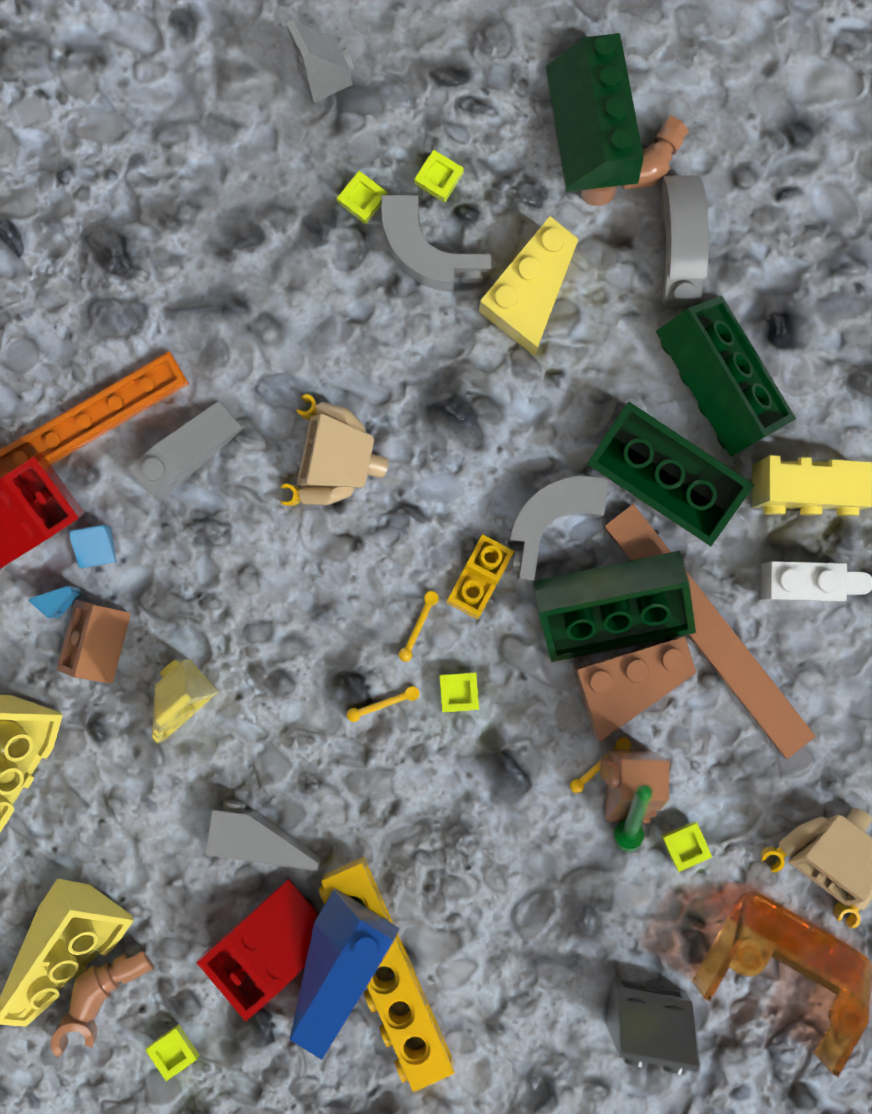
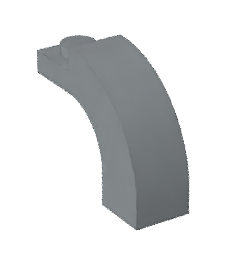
M699 175L663 176L660 213L664 220L666 233V264L662 303L664 307H692L701 303L703 279H707L709 220L705 188Z
M382 195L381 210L385 240L392 257L408 276L426 287L444 292H454V278H461V281L464 283L483 282V278H490L491 254L445 253L427 242L419 227V199L417 195Z
M590 476L569 477L547 485L529 499L517 515L508 542L522 544V550L515 549L512 571H518L517 580L534 581L540 539L545 528L552 521L568 515L598 519L604 516L609 479Z

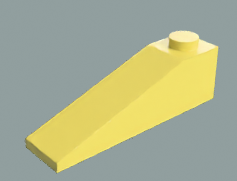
M175 659L159 673L163 678L155 685L152 739L156 744L165 741L219 692L190 659L182 660L180 663Z
M0 695V833L14 812L13 804L24 787L29 788L33 782L34 777L32 774L42 758L47 759L53 750L63 716L59 711L12 695Z
M57 879L36 911L1 993L0 1025L22 1027L29 1025L60 997L59 990L73 977L77 979L81 973L87 970L86 966L99 954L106 956L116 947L134 921L132 915L90 884Z

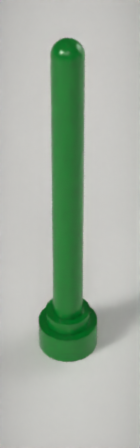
M646 784L637 787L627 819L621 821L615 828L613 840L621 851L634 852L640 848L644 840V830L641 824L653 794L651 787Z

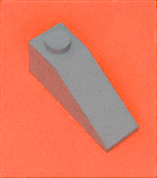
M291 20L286 23L299 74L314 103L352 85L350 71L355 68L346 48L340 50L334 37L298 21Z
M218 401L155 444L128 469L153 497L162 501L243 428Z
M225 800L223 805H217L212 809L205 855L318 870L322 858L320 855L257 811L245 809V803Z

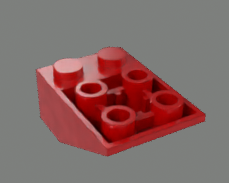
M41 452L0 478V569L63 530L85 513Z
M288 879L205 950L196 963L246 1022L305 968L314 922L319 913L292 881Z

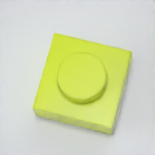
M433 149L415 177L414 184L445 203L464 174V168Z
M358 171L337 197V202L364 224H367L381 207L382 195H388V192L361 171Z
M476 672L439 675L442 712L479 710Z
M696 821L661 835L678 872L712 858Z
M179 1024L145 1049L165 1081H168L195 1062L200 1055Z

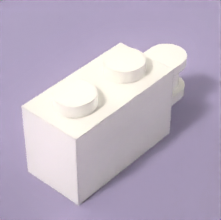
M773 561L761 564L760 600L847 601V595H863L872 590V577L865 572H847V564Z

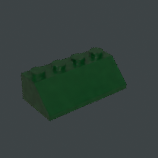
M620 33L583 37L547 64L545 70L565 191L571 192L639 184L644 156Z
M722 295L687 308L656 330L663 350L672 358L679 370L682 382L690 388L698 402L700 412L708 418L717 433L716 436L719 444L727 450L730 457L796 419Z
M630 401L626 403L586 463L710 547H712L754 487L753 483Z
M680 550L533 581L538 613L551 662L696 633L689 579Z

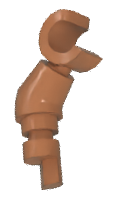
M672 115L668 118L655 137L654 143H651L648 149H642L644 159L639 184L623 185V190L652 187L662 180L663 176L670 169L669 163L673 158L672 155L677 153L683 144L684 137L689 131L682 121ZM617 186L582 190L581 196L587 204L602 206L614 198Z
M143 951L133 957L125 953L115 958L113 965L110 963L102 966L95 964L81 973L74 981L69 1013L61 1018L51 1038V1049L56 1057H60L68 1045V1038L66 1036L68 1032L81 1033L85 1039L84 1046L93 1048L98 1030L94 1019L104 1000L111 996V991L119 988V982L126 984L154 969L150 958Z

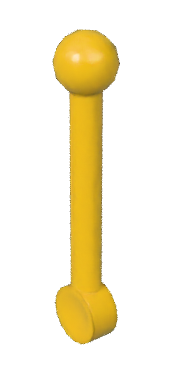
M429 591L425 594V605L405 648L400 649L398 653L399 659L403 662H408L412 659L413 654L411 650L431 607L437 604L439 600L438 594L434 591Z
M409 686L404 693L361 709L350 708L346 716L350 722H357L363 715L406 699L415 701L420 693L415 686Z
M620 737L613 749H630L631 742L625 737ZM600 761L580 779L571 781L570 789L573 793L582 792L584 784L600 771Z

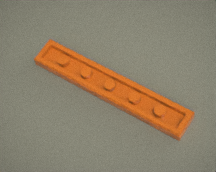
M168 351L0 449V478L40 452L49 464L52 465L188 386L190 383L172 353Z

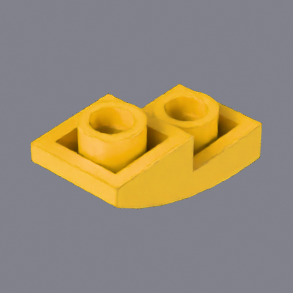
M482 534L446 604L478 620L515 551Z

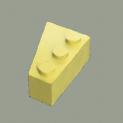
M551 216L480 300L479 312L533 356H535L579 240Z

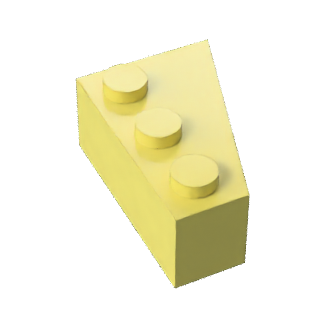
M770 455L752 465V483L754 484L752 488V508H763V514L784 515L786 514V509H800V515L817 516L823 515V509L836 510V516H859V510L872 507V462L846 460L818 462L812 461V458L803 457L798 458V461H781V456Z

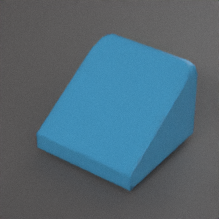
M99 525L69 531L71 544L80 569L117 562L110 526Z
M66 586L32 597L28 601L47 618H60L74 603L75 599L82 594V590L79 587Z

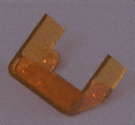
M754 891L743 894L737 900L694 976L693 984L703 998L711 1001L729 968L743 976H755L765 969L770 958L773 957L836 994L828 1011L831 1024L814 1054L833 1075L839 1077L869 1022L872 991L871 961L859 950L767 896Z

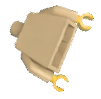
M309 394L301 396L304 402L312 403L308 411L296 409L301 418L310 420L297 485L303 487L300 490L295 485L283 484L280 488L291 489L293 491V498L289 502L280 501L282 505L296 506L300 501L304 505H330L350 497L355 488H364L367 475L378 478L385 477L388 469V458L372 454L374 437L366 433L365 426L348 408L326 402L318 404Z
M852 808L847 818L841 815L830 818L817 817L791 831L779 841V848L772 846L764 848L760 854L761 862L770 855L778 856L777 863L773 864L770 870L771 872H779L784 867V858L787 855L791 857L788 862L840 901L833 908L835 919L840 921L846 913L851 912L850 916L846 919V924L849 928H856L861 922V916L858 911L860 909L865 910L872 901V837L866 833L872 818L868 813L857 808Z

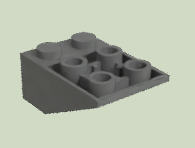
M612 978L605 1024L619 1057L623 1058L625 1063L635 1067L644 1068L650 1063L661 1065L665 1071L677 1075H685L687 1071L699 1073L700 1060L693 1004L687 993L682 990Z

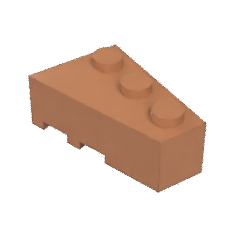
M685 636L670 638L573 668L594 738L599 742L697 673Z
M607 748V757H601L600 779L605 780L606 784L605 822L620 823L626 820L637 787L646 784L651 787L653 794L642 824H649L651 822L650 817L656 816V810L660 811L669 801L670 761L652 750Z

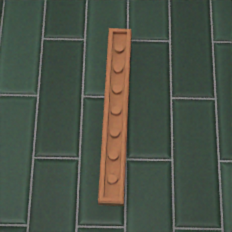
M634 504L603 527L629 561L671 552ZM687 573L696 633L689 634L688 636L783 758H790L816 737L815 734Z

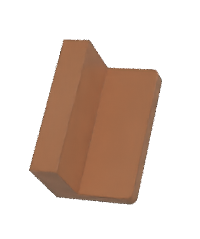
M75 599L56 670L74 678L112 683L129 624L130 613Z

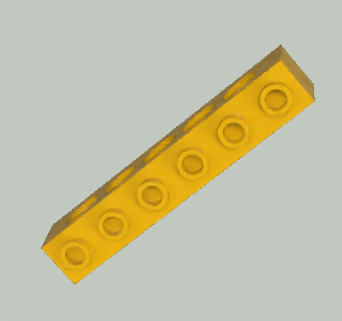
M365 857L324 874L321 880L323 886L319 887V893L324 905L335 888L348 897H359L364 902L366 908L394 924ZM397 933L392 945L379 967H390L395 973L394 978L389 981H382L374 974L367 985L368 990L364 991V995L371 1012L378 1011L383 1024L379 1026L385 1045L387 1048L393 1046L398 1059L394 1063L403 1083L408 1081L414 1093L455 1074V1062L401 938ZM402 1001L410 1007V1011L400 1016L394 1014L390 1006L395 1002ZM410 1037H420L426 1044L419 1050H412L405 1042Z

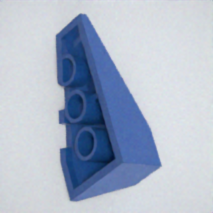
M335 888L314 922L290 1035L292 1042L321 1060L372 979L399 930L394 924Z

